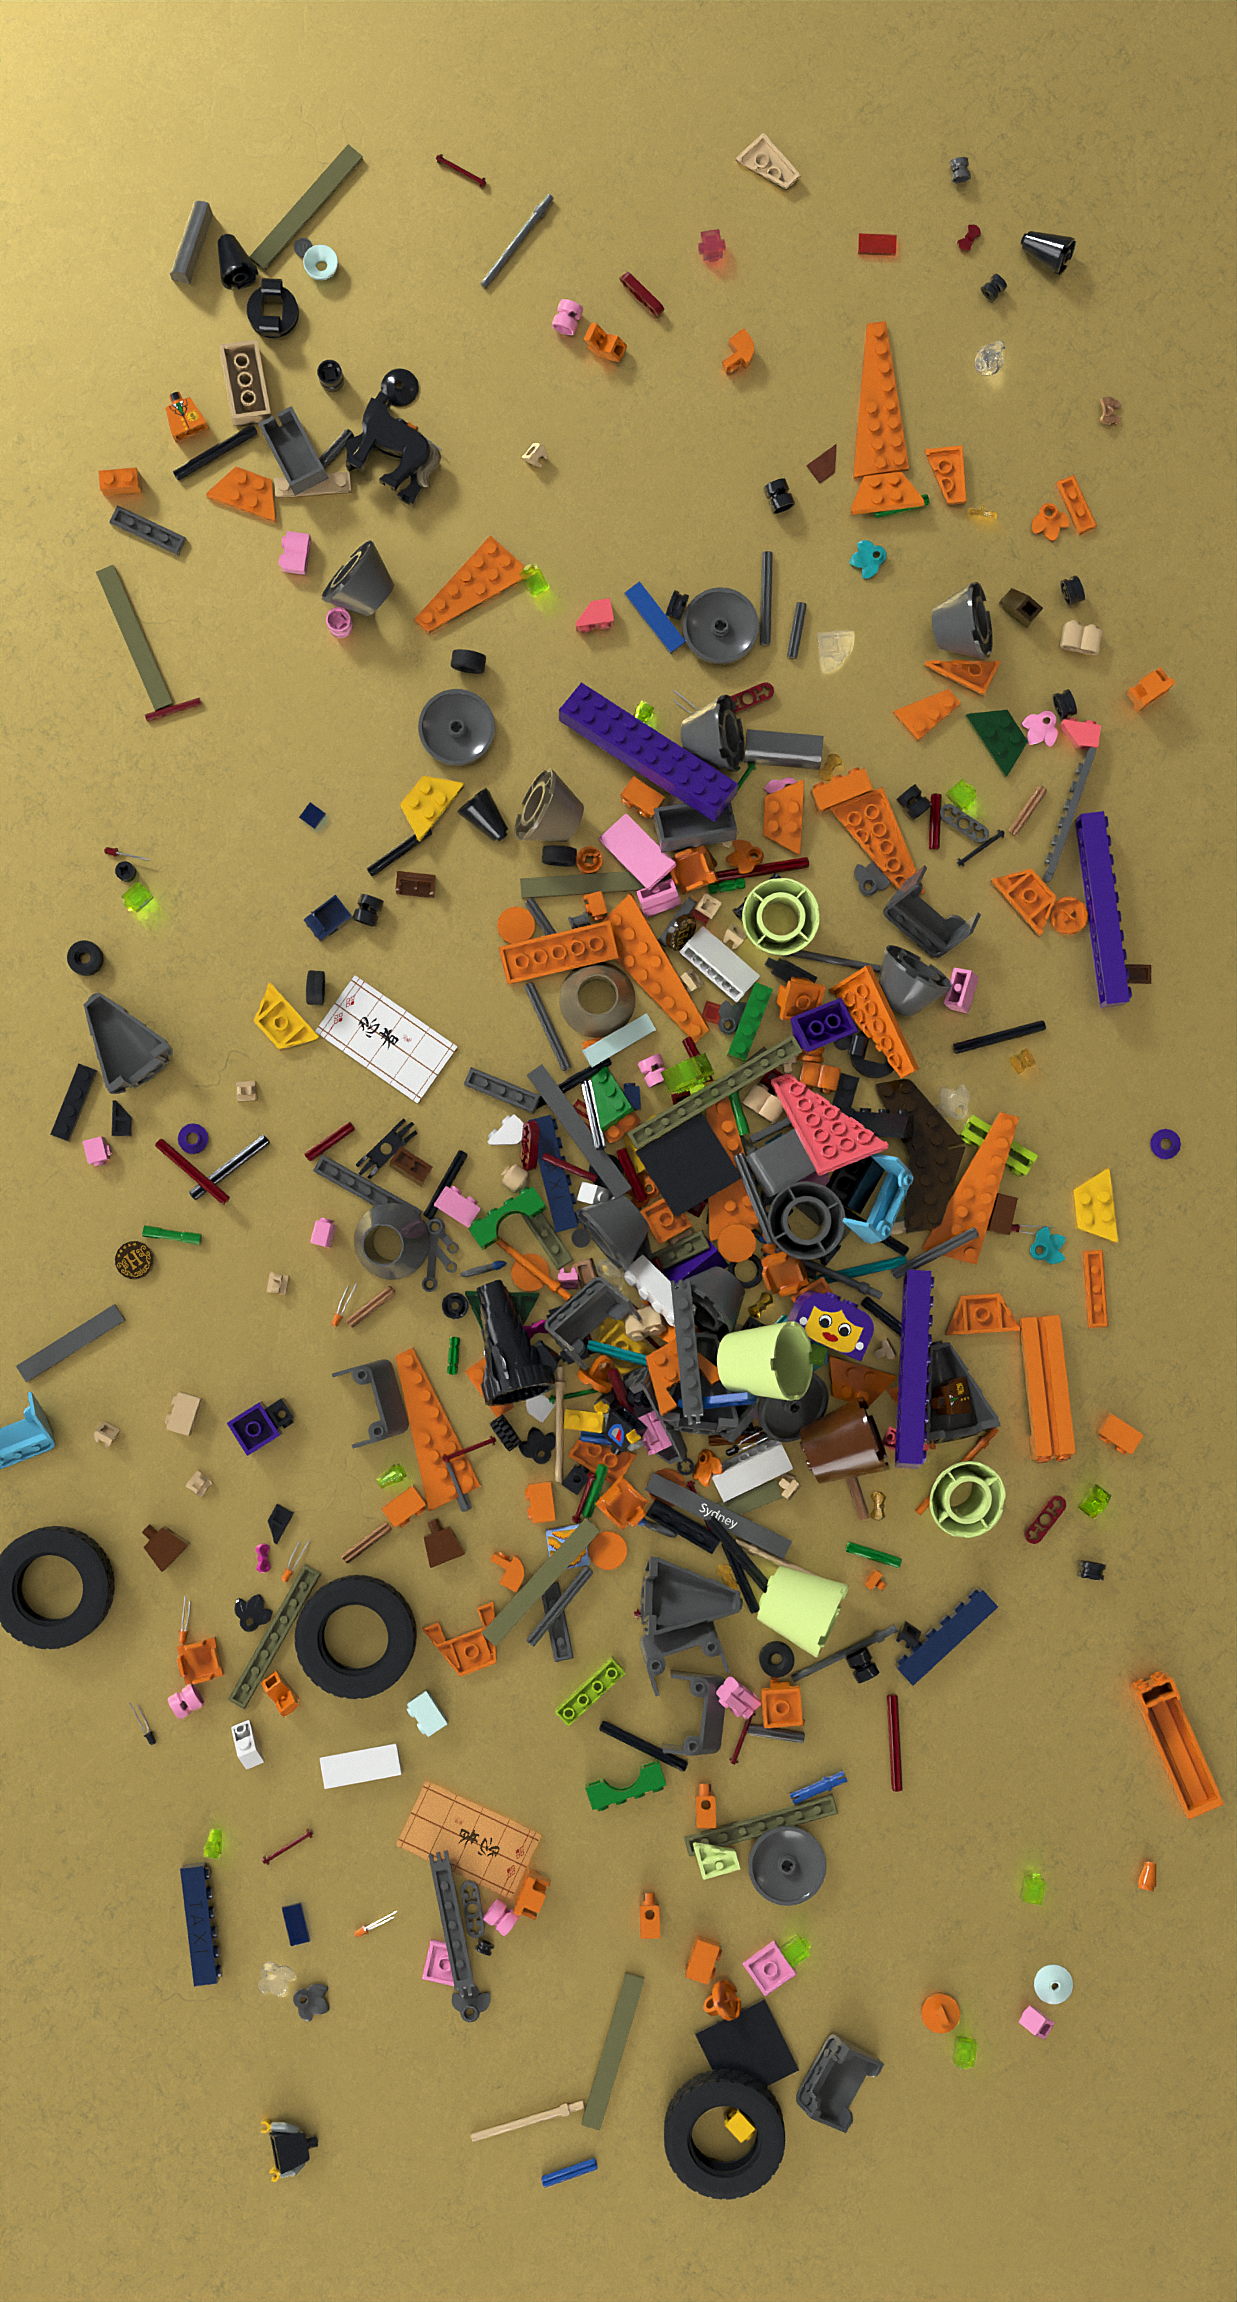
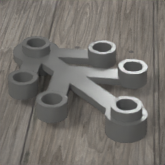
M437 1217L429 1219L426 1223L430 1236V1248L428 1252L427 1277L423 1279L422 1287L427 1292H433L438 1286V1282L435 1279L436 1256L445 1265L447 1272L452 1273L457 1269L456 1263L451 1261L438 1246V1237L447 1245L449 1253H456L459 1246L444 1232L445 1224L443 1220ZM434 1223L439 1225V1229L436 1231L432 1229ZM451 1244L456 1245L455 1251H450L449 1246ZM449 1263L454 1264V1269L451 1271L447 1268ZM430 1280L434 1283L432 1288L427 1287V1282Z

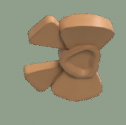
M1112 397L1102 398L1100 400L1103 407L1101 423L1106 425L1118 424L1122 417L1113 415L1114 409L1120 408L1122 405Z

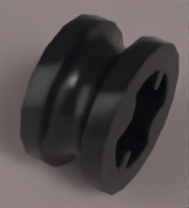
M685 1458L683 1460L685 1463L686 1461L690 1462V1470L683 1472L681 1470L682 1462L677 1463V1469L682 1475H690L694 1471L695 1466L691 1459Z
M479 1939V1945L475 1949L484 1955L491 1956V1949H494L495 1945L487 1940Z

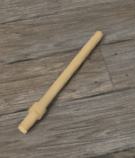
M561 1365L556 1370V1383L554 1389H556L555 1481L557 1482L563 1481V1397L566 1381H564V1366Z
M738 1537L735 1539L737 1544L741 1548L746 1549L749 1554H756L779 1566L815 1575L759 1548V1546Z
M579 2101L569 2105L565 2103L556 2109L472 2133V2142L561 2115L562 2117L571 2115V2112L584 2109V2102Z

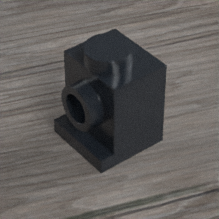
M284 1397L265 1409L277 1428L283 1426L285 1429L294 1423L292 1419L296 1416L286 1403ZM281 1410L286 1413L284 1418L279 1416Z

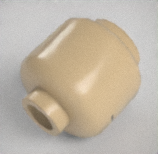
M518 1164L512 1167L507 1166L501 1174L504 1176L502 1184L514 1193L526 1188L531 1181L529 1180V1173Z

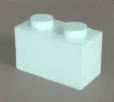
M428 1688L408 1701L406 1709L412 1718L415 1717L417 1719V1727L422 1734L426 1733L429 1737L448 1724V1719Z

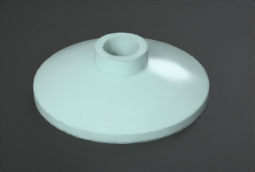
M1051 1964L1044 1966L1038 1971L1034 1979V1988L1042 2001L1049 2004H1059L1070 1996L1073 1989V1980L1070 1973L1064 1967ZM1053 1983L1058 1984L1056 1989L1051 1988Z

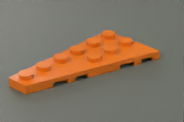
M489 536L417 615L414 621L427 633H431L455 617L463 615L471 608L477 607L510 586H514L526 577L532 576L533 573L492 536Z
M883 787L829 808L897 890L910 876L917 872ZM924 888L918 896L925 894Z
M871 965L863 967L829 989L832 995L835 994L838 998H842L846 1008L851 1013V1018L869 1039L872 1038L877 1044L875 1047L879 1052L882 1051L887 1056L888 1063L901 1078L907 1077L919 1070Z

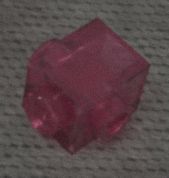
M719 229L700 232L698 251L699 255L703 254L704 261H718L722 258L723 251H726L725 240L721 239Z

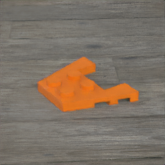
M676 1339L647 1355L645 1358L661 1416L677 1407V1404L667 1391L668 1388L680 1382ZM698 1353L699 1370L709 1385L713 1386L721 1381L718 1368Z
M494 1601L477 1607L483 1627L446 1640L439 1622L422 1628L423 1632L430 1638L459 1677L496 1663V1647L481 1634L495 1618Z

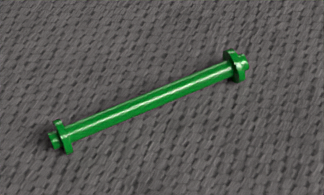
M754 763L747 764L749 767L738 782L737 792L751 771L756 769Z
M593 1388L564 1395L563 1400L599 1391ZM551 1395V1398H549V1402H552V1404H554V1402L556 1401V1396L553 1397V1395Z

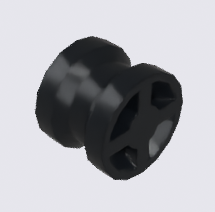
M127 861L118 863L115 868L116 876L124 882H131L136 877L135 867Z

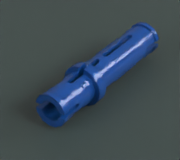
M841 1770L830 1777L825 1776L821 1781L790 1793L791 1799L800 1796L792 1800L794 1805L824 1791H831L833 1787L848 1782L846 1777L838 1780L839 1777L845 1775L844 1771Z

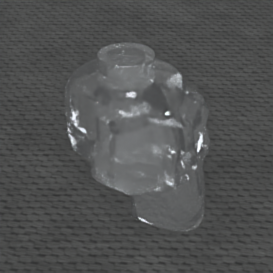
M1003 340L995 341L981 347L977 351L975 368L980 375L989 376L996 374L1003 366L1002 350L1005 349Z

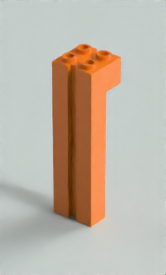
M1060 1315L1021 1318L1019 1326L1021 1330L1020 1336L1032 1434L1029 1437L1031 1460H1037V1463H1047L1052 1460L1051 1458H1055L1056 1462L1068 1461V1459H1071V1456L1076 1454Z
M1157 1671L1150 1675L1151 1678L1149 1680H1136L1129 1688L1184 1816L1189 1820L1222 1806L1224 1803L1179 1701L1181 1696L1173 1678L1165 1672Z

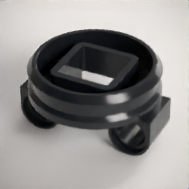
M262 278L261 287L255 290L248 300L247 316L252 328L261 336L279 338L293 330L298 321L299 309L293 294L283 287L282 279ZM264 303L283 304L282 320L280 316H263Z
M862 1030L857 1035H852L847 1055H850L851 1062L859 1073L870 1078H881L894 1071L893 1067L888 1063L886 1055L884 1064L864 1060L868 1042L873 1040L872 1038L869 1039Z

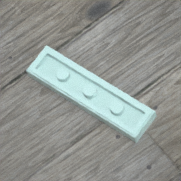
M646 1013L582 1050L590 1066L593 1067L656 1029Z

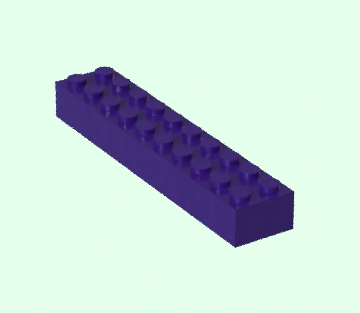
M582 682L559 709V721L714 822L737 795L738 783Z
M1104 811L1080 814L1074 821L1085 902L1088 911V924L1100 1008L1121 1006L1130 1002L1129 998H1132L1131 987H1128L1127 984L1129 970L1125 968L1124 962L1127 959L1126 950L1122 947L1124 933L1123 930H1120L1119 925L1122 918L1121 912L1117 911L1119 896L1118 892H1115L1114 889L1116 875L1112 873L1111 865H1114L1113 855L1109 852L1111 837L1107 835L1106 830L1109 822L1108 817L1104 815Z
M908 1269L903 1278L895 1468L918 1469L926 1462L927 1452L923 1450V1446L927 1442V1431H924L925 1423H928V1411H925V1406L929 1403V1392H926V1387L930 1383V1373L927 1372V1368L931 1363V1353H928V1348L932 1342V1334H929L930 1326L932 1327L933 1315H929L931 1307H933L934 1300L933 1296H930L931 1289L934 1288V1277H931V1271Z

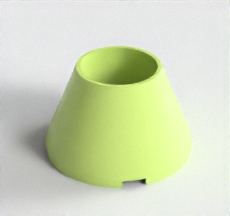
M788 878L767 880L755 887L745 901L742 913L744 930L751 942L764 952L773 955L793 954L806 947L818 930L820 921L818 903L811 891L798 881ZM772 904L789 906L796 914L797 928L792 933L783 936L769 932L762 921L763 910Z
M965 1461L950 1466L938 1475L930 1493V1510L933 1519L943 1531L955 1537L972 1538L986 1533L998 1522L1003 1513L1004 1499H1006L1003 1482L993 1469L979 1462ZM972 1481V1492L969 1498L961 1505L950 1506V1496L954 1488L963 1482Z

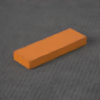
M1072 475L1056 482L1058 491L1078 535L1096 528V522L1075 476Z

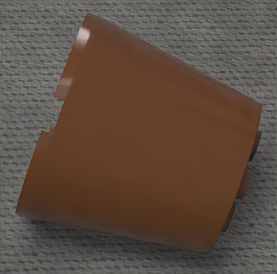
M863 1396L800 1428L801 1449L807 1456L808 1460H806L809 1471L813 1472L819 1484L890 1469L889 1463L884 1461V1458H887V1454L873 1415L869 1416L866 1411L869 1406Z

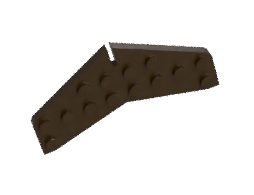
M900 1079L875 1084L880 1102L885 1109H890V1113L897 1114V1110L909 1111V1115H914L913 1138H901L909 1153V1170L913 1175V1182L908 1188L906 1198L905 1232L910 1234L936 1229L943 1221L965 1147L949 1150L948 1147L961 1145L965 1142L911 1080Z

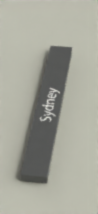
M654 1472L645 1488L646 1491L704 1520L715 1516L728 1532L783 1559L792 1543L791 1540Z

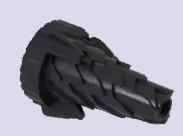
M495 1280L494 1282L477 1287L480 1301V1317L484 1328L481 1333L485 1344L486 1366L481 1389L485 1405L500 1406L517 1403L552 1390L556 1383L554 1373L558 1368L557 1362L542 1340L537 1341L535 1346H531L527 1329L524 1330L520 1313L515 1309L509 1291L504 1286L502 1280Z

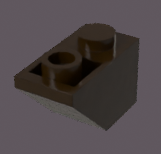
M1013 588L999 602L1026 627L1034 621L1043 609L1029 595Z

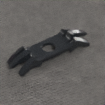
M403 1118L371 1151L357 1162L356 1166L359 1167L368 1158L371 1159L358 1174L360 1176L376 1164L377 1166L368 1175V1178L371 1179L397 1152L400 1146L403 1147L418 1134L414 1131L404 1140L402 1139L414 1123H409L397 1134L396 1131L406 1122ZM384 1143H389L392 1146V1151L389 1154L381 1152V1146Z

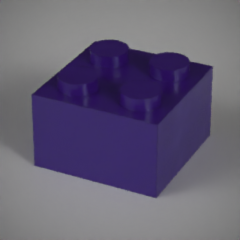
M263 1401L227 1422V1425L247 1456L283 1434L265 1410L266 1406Z

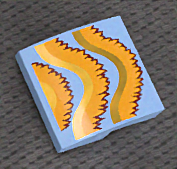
M580 1524L546 1529L549 1558ZM587 1546L566 1569L590 1565Z

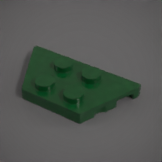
M1008 710L967 714L965 716L1003 776L1007 777L1028 740Z
M465 1291V1295L481 1329L484 1330L480 1317L477 1291ZM509 1292L515 1309L520 1313L524 1326L539 1297V1293Z

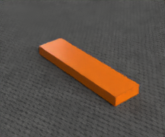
M1103 1250L1083 1251L1088 1328L1108 1327Z

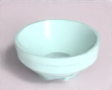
M315 245L305 253L303 265L310 277L316 280H326L335 274L338 259L336 253L330 247ZM321 261L327 264V268L324 271H319L316 268V265Z

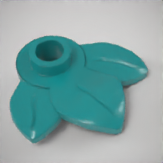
M862 540L857 543L859 551L852 555L849 563L855 567L862 568V577L867 579L878 573L879 566L887 558V553L883 547L875 546L871 541ZM876 552H880L879 558H874Z
M1048 1227L1040 1229L1036 1234L1035 1242L1030 1247L1031 1256L1036 1260L1044 1259L1050 1264L1062 1262L1065 1260V1257L1059 1250L1065 1242V1237L1058 1234L1051 1235ZM1037 1247L1042 1248L1041 1254L1036 1252Z

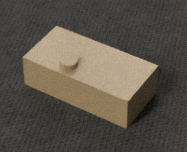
M251 340L219 345L233 426L260 423L270 418L271 412L258 341Z

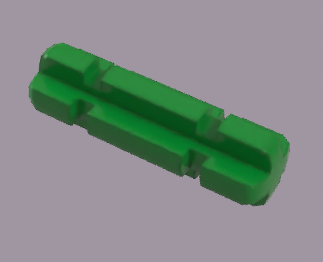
M738 878L736 881L732 879L721 881L718 884L716 882L708 885V890L710 894H715L718 891L720 893L735 890V888L744 889L746 884L744 878Z
M450 1337L447 1373L456 1375L458 1373V1345H460V1338Z

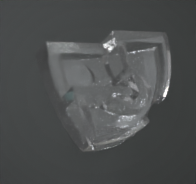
M854 630L817 633L822 674L830 672L843 664L844 658L847 654H850L853 647Z

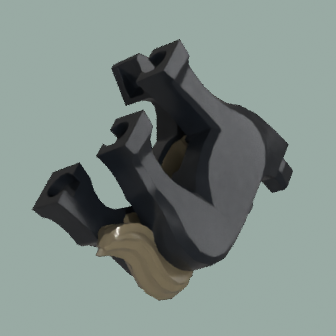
M380 391L375 399L371 397L366 407L362 421L363 432L346 442V468L349 472L358 468V471L363 473L374 450H377L386 457L400 460L398 468L392 473L384 474L379 479V482L384 486L385 484L389 485L391 490L396 492L400 484L410 476L411 482L409 486L402 489L397 494V497L414 508L424 487H430L429 476L440 464L441 454L436 446L429 444L427 439L418 431L409 427L406 421L401 418L395 419L389 414V409L392 405L389 401L390 396Z

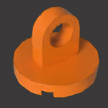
M606 1355L599 1356L591 1368L584 1370L580 1367L577 1377L584 1384L588 1385L590 1383L594 1390L607 1394L613 1388L607 1374L608 1371L613 1369V1362ZM603 1363H606V1365L600 1369L601 1365Z
M727 1980L716 1982L713 1986L712 1995L703 2004L704 2011L710 2016L720 2015L727 2021L736 2019L741 2012V2000L735 1994L737 1990L734 1985Z
M935 1993L924 2001L921 2008V2016L928 2029L942 2034L950 2032L956 2027L960 2019V2010L953 1997L945 1993Z

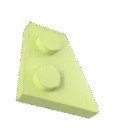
M693 1843L703 1880L740 1870L734 1848Z

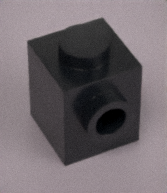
M575 1464L561 1485L575 1495H578L589 1479L587 1474L590 1470L581 1464L579 1466Z

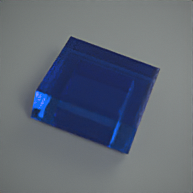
M310 802L299 818L313 829H316L326 813Z

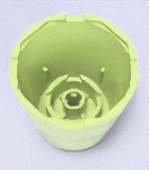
M794 1321L728 1333L722 1339L717 1354L718 1374L723 1386L731 1392H748L756 1396L788 1401L801 1399L808 1390L813 1371V1364H810L809 1352H812L809 1337L805 1329Z
M779 1566L775 1575H771L767 1583V1592H763L760 1598L757 1620L818 1658L821 1653L820 1648H824L841 1610V1606L838 1605L841 1599H845L849 1586Z

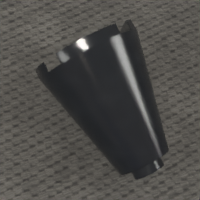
M1029 231L1023 235L1020 244L1025 252L1052 272L1062 275L1067 268V265L1064 264H1066L1068 259L1071 260L1076 241H1074L1075 238Z
M222 235L217 242L221 282L229 290H232L231 287H237L238 290L244 289L256 281L255 276L258 275V270L234 235Z
M487 788L477 793L475 797L467 801L457 811L459 815L493 841L496 839L501 841L508 835L506 833L508 827Z

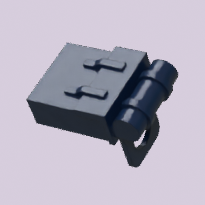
M335 894L316 910L311 911V914L304 919V922L314 933V936L319 941H322L327 936L335 933L340 926L352 918V915Z

